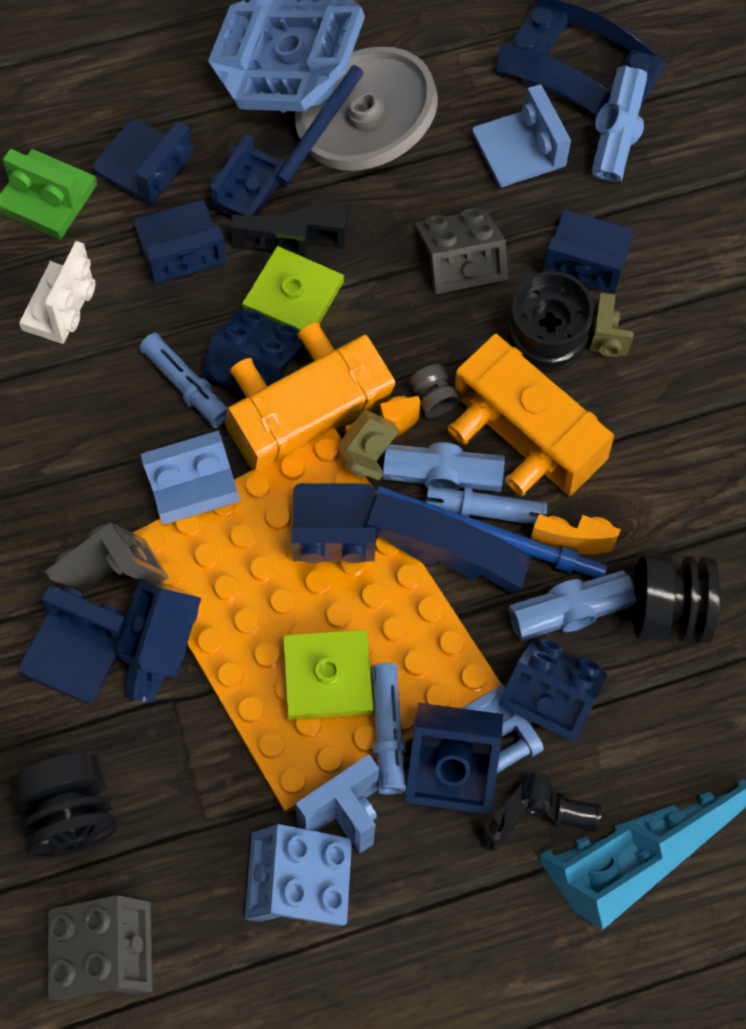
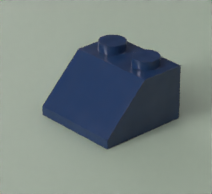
M418 702L405 803L491 815L502 741L503 714Z

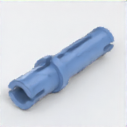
M158 333L148 335L141 342L140 351L183 394V401L188 406H194L213 428L223 425L226 420L228 407L211 391V384L206 379H200L161 339Z
M428 485L426 503L466 517L471 515L535 525L539 516L536 513H540L543 516L547 514V502L545 501L538 502L475 493L472 488L464 487V491Z
M380 663L371 667L376 743L373 744V755L377 757V765L379 767L378 792L380 794L393 795L406 791L403 755L407 753L406 743L402 741L398 665Z

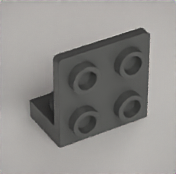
M470 208L462 211L461 214L447 217L434 215L428 217L425 221L415 223L416 232L429 253L432 288L436 294L508 280L506 240L487 210Z
M111 522L93 529L88 534L86 541L75 549H70L60 554L55 559V564L45 571L50 580L82 592L88 591L114 571L119 575L124 573L131 576L136 582L140 578L161 584L169 578L144 538Z
M116 895L50 909L48 911V998L59 1000L105 991L132 994L153 992L151 902Z

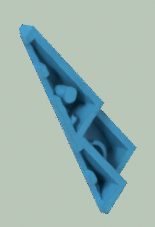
M746 780L738 781L736 789L714 797L711 792L699 795L698 804L682 810H678L675 805H671L614 826V833L594 842H590L587 836L576 840V848L554 856L551 850L545 851L539 855L541 864L573 911L603 930L746 808Z

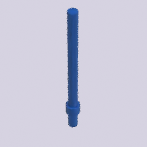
M380 486L377 489L376 494L379 492L416 503L459 519L503 540L530 556L555 564V569L570 574L573 570L593 578L603 577L606 573L607 565L577 555V550L565 546L559 549Z

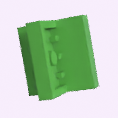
M10 149L3 159L9 182L0 194V213L61 240L96 188V176L34 149H31L27 156Z

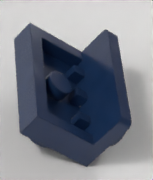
M246 134L240 144H235L231 148L227 163L221 172L216 171L211 178L209 191L211 192L213 209L231 217L233 215L258 216L279 185L275 175L284 162L254 148V137Z

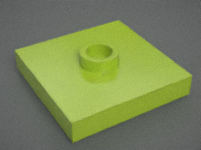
M277 246L243 301L242 306L245 310H256L262 313L265 318L278 324L293 325L300 332L303 328L314 322H319L320 324L344 283V275Z
M367 630L283 635L288 720L373 714Z

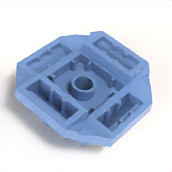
M251 0L248 3L241 1L230 5L208 61L239 109L274 110L282 113L286 111L305 112L310 106L325 105L332 94L336 81L345 74L365 15L361 6L353 0Z

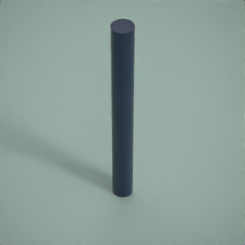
M356 65L351 66L276 173L275 179L280 184L287 185L364 75L361 68Z

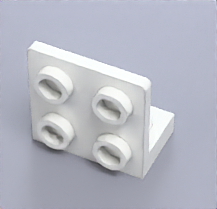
M78 241L74 243L64 265L49 262L19 322L22 331L64 344L69 332L76 330L80 320V309L84 301L91 299L95 290V280L92 278L90 259L87 258L84 243Z

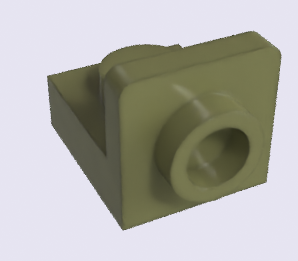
M600 293L594 311L589 351L600 352L607 357L627 356L634 333L618 329L620 311L614 310L616 295Z
M364 409L337 445L345 459L346 468L358 477L366 475L380 480L384 472L377 460L399 433L396 424Z

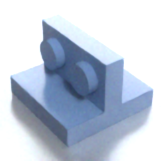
M219 430L141 454L143 466L151 484L163 525L240 502Z
M368 754L296 803L297 824L300 829L317 832L336 819L347 837L351 839L359 854L374 844L376 828L373 820L377 818V815L366 798L377 791L379 767L372 757Z

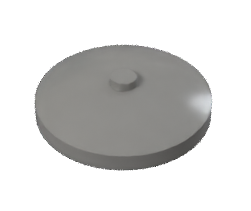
M370 47L352 52L345 74L336 81L332 93L352 65L361 68L364 75L309 152L315 160L328 167L340 170L373 168L401 156L423 137L430 127L437 110V88L426 64L416 55L403 49ZM324 105L310 106L305 112H295V125L300 139Z

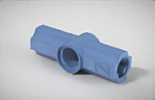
M628 66L617 68L609 103L605 104L597 114L595 126L601 135L592 167V175L598 179L611 182L622 181L630 146L639 140L644 130V121L638 114L648 73L640 68Z
M447 442L434 443L429 448L390 444L385 451L383 480L424 484L427 489L428 485H433L435 487L455 490L468 487L476 490L501 492L505 456L463 452L459 446Z
M622 570L584 583L580 579L560 583L553 587L548 594L510 605L508 612L513 631L521 642L562 629L563 632L582 629L592 624L597 617L634 606L636 597L630 576Z

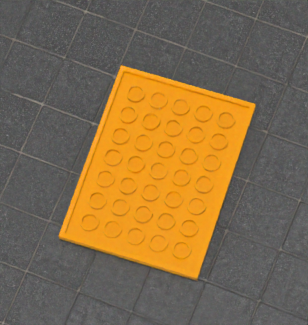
M335 428L286 454L285 458L279 461L275 460L257 471L252 470L236 478L234 481L240 502L165 525L162 524L161 519H158L133 532L146 540L169 577L161 584L180 588L202 598L187 647L285 815L296 809L298 801L368 754L375 763L377 762V757L373 755V744L376 743L374 703L372 715L288 720L283 635L367 630L372 700L373 683L371 667L380 663L398 665L402 741L406 745L413 741L418 702L464 708L502 685L424 564L376 535L375 562L348 563L345 561H322L319 563L293 561V491L297 484L361 483L371 485L366 475L358 477L346 468L345 459L337 447L342 439Z

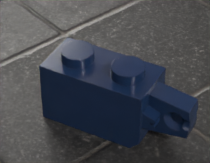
M138 579L116 648L120 660L130 664L124 695L137 701L153 703L164 677L176 678L180 664L185 656V648L193 624L197 619L198 608L202 598L180 588Z

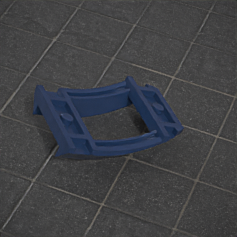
M535 0L534 8L509 45L501 43L496 68L497 76L503 78L505 74L520 77L522 83L536 86L541 84L544 90L561 96L594 116V121H596L600 109L609 103L615 77L609 87L605 89L573 67L547 56L568 23L598 33L630 52L621 67L640 68L648 73L641 106L665 69V62L647 43L629 30L593 11L558 0Z

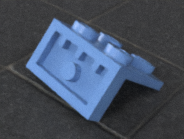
M541 84L528 88L522 112L475 126L472 130V135L499 187H505L566 167L571 139Z
M280 824L252 832L245 920L262 922L278 917H287L334 926L346 925L352 848L351 839Z

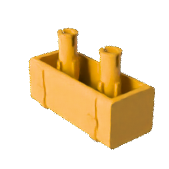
M319 322L306 326L297 336L305 345L314 362L269 386L265 384L251 358L238 362L230 369L231 375L234 376L247 398L227 408L225 427L251 471H257L275 460L279 461L285 458L286 454L334 428L338 429L358 418L364 409L370 412L372 409L380 406L381 403L389 400L395 386V380L366 334L334 350L321 329Z
M494 334L457 369L455 389L460 397V401L468 409L453 423L448 425V431L456 441L466 445L468 440L487 424L526 458L510 475L508 474L505 477L507 485L519 496H524L526 491L545 475L570 497L609 458L614 434L601 424L592 412H587L524 358L522 352L516 347L510 346L498 334Z

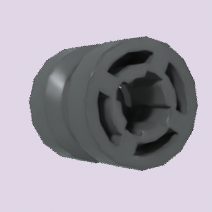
M440 364L430 365L419 370L409 380L413 393L416 396H420L422 400L420 406L427 418L445 415L452 411L460 402L456 389L448 384L449 376L445 368Z

